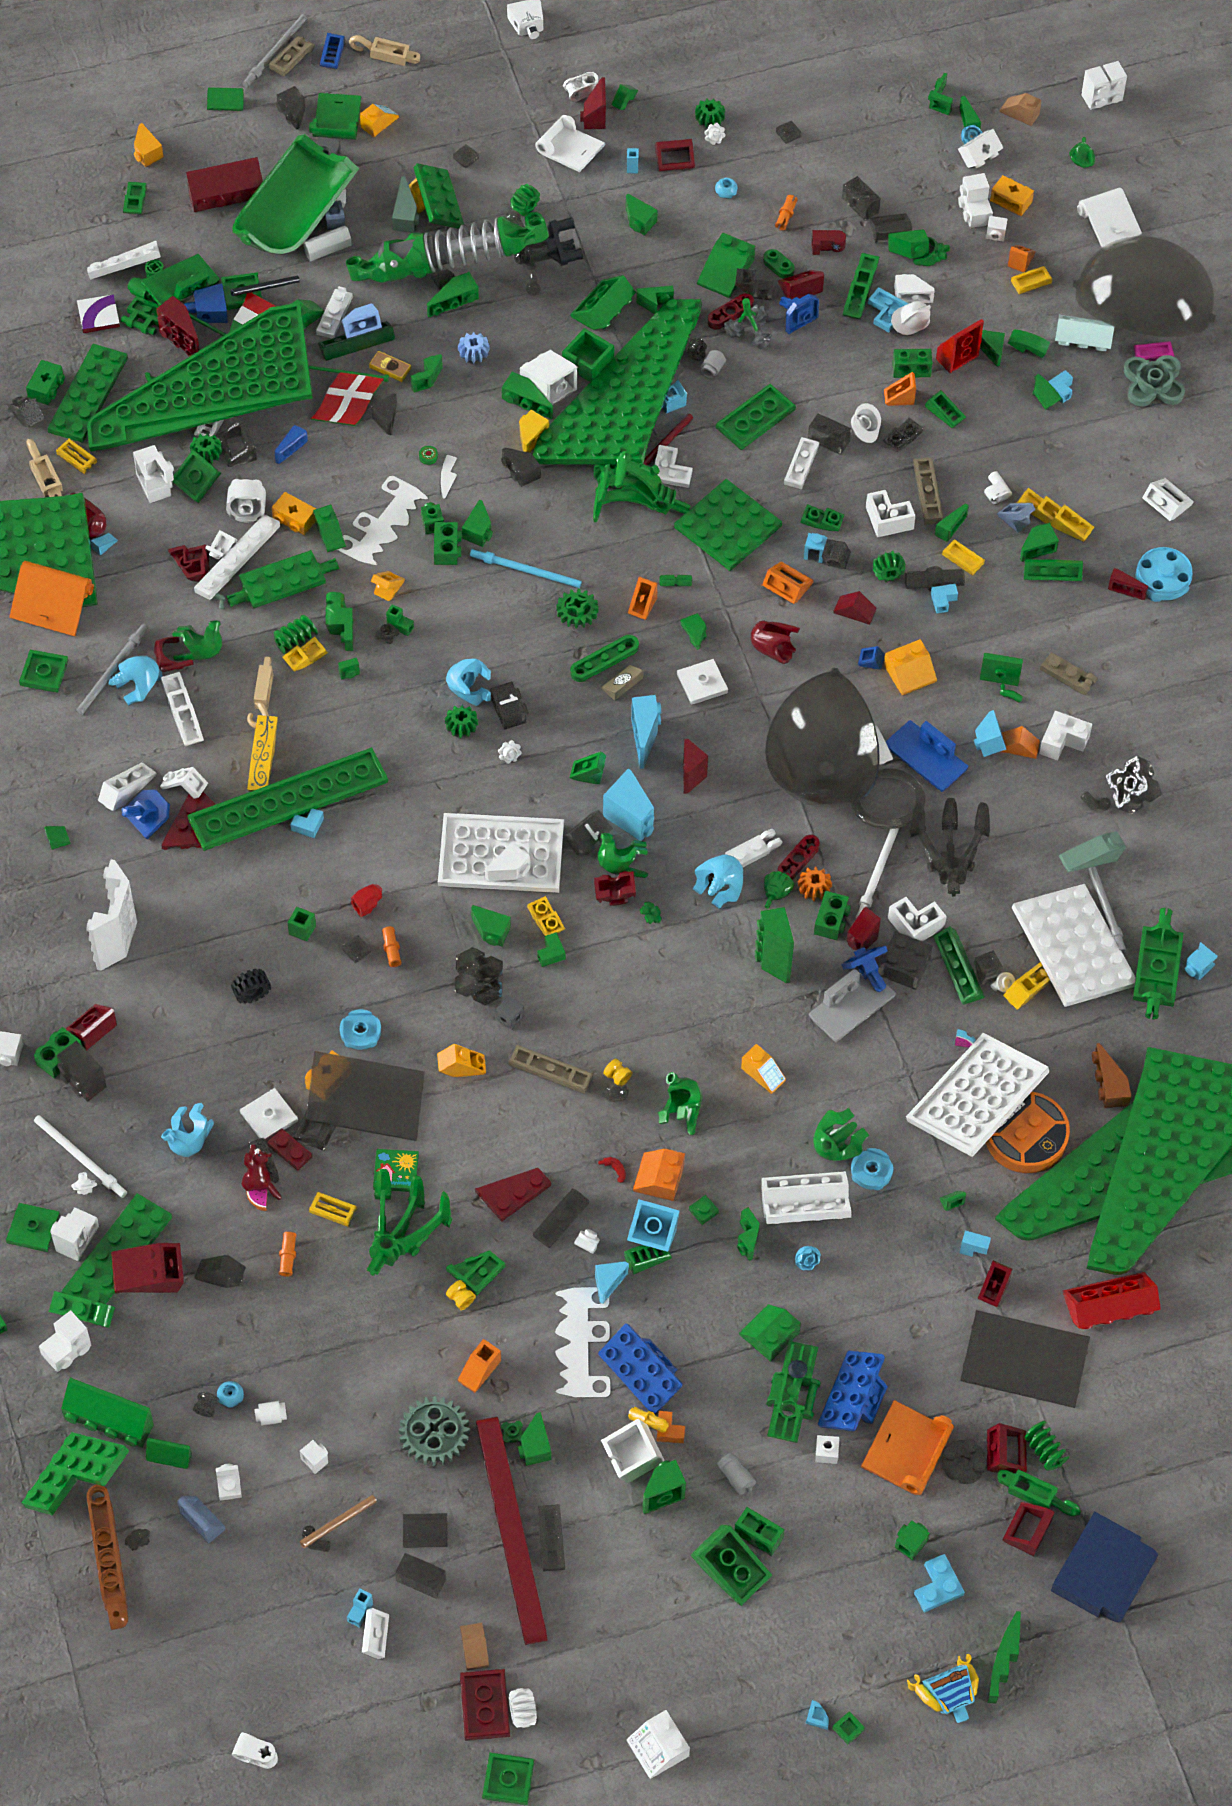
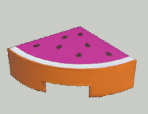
M267 1189L246 1191L247 1198L251 1204L259 1210H267Z

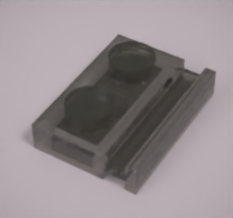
M447 1513L403 1514V1548L448 1547Z

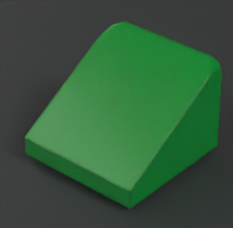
M65 826L44 827L51 850L71 844Z
M955 1191L940 1197L945 1211L964 1205L966 1193L964 1191Z

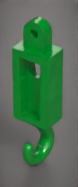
M1019 1469L1016 1474L1008 1470L998 1472V1482L1009 1487L1008 1493L1017 1498L1048 1509L1053 1505L1066 1515L1073 1517L1079 1516L1082 1512L1076 1503L1070 1500L1063 1502L1056 1497L1058 1488ZM1022 1481L1028 1484L1029 1489L1025 1491L1017 1487L1018 1482Z

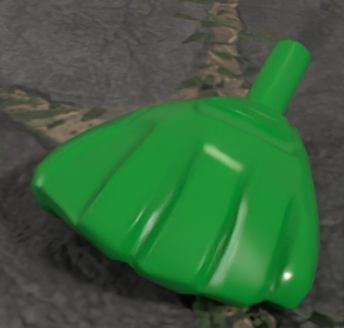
M1083 137L1082 141L1070 150L1069 156L1077 166L1082 168L1092 167L1095 163V154L1092 148L1086 144V138Z
M774 871L765 876L764 891L766 897H768L764 906L766 909H769L773 900L785 898L793 890L795 884L789 875L780 871Z

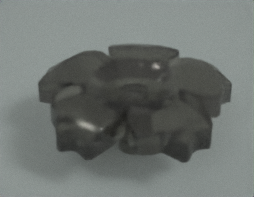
M147 1529L132 1531L131 1535H128L124 1540L125 1545H128L132 1551L137 1550L138 1547L148 1545L150 1542L148 1538L150 1531Z

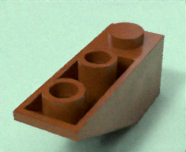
M1097 1043L1095 1051L1092 1052V1062L1097 1066V1070H1095L1096 1082H1100L1098 1090L1099 1100L1103 1101L1104 1108L1128 1106L1131 1100L1128 1078L1102 1045Z

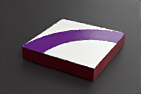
M114 294L77 300L83 333L120 327Z

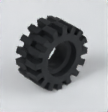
M262 969L247 970V973H241L240 977H235V980L231 982V989L237 1001L243 1004L247 1002L252 1003L253 1000L256 1002L258 998L265 997L264 994H268V990H271V984L265 971H262Z

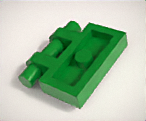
M135 296L127 308V313L131 315L129 317L123 315L121 322L125 323L127 327H135L141 330L144 334L155 335L157 329L151 326L153 324L159 326L157 308L160 305ZM138 318L145 320V322L142 323L137 320Z

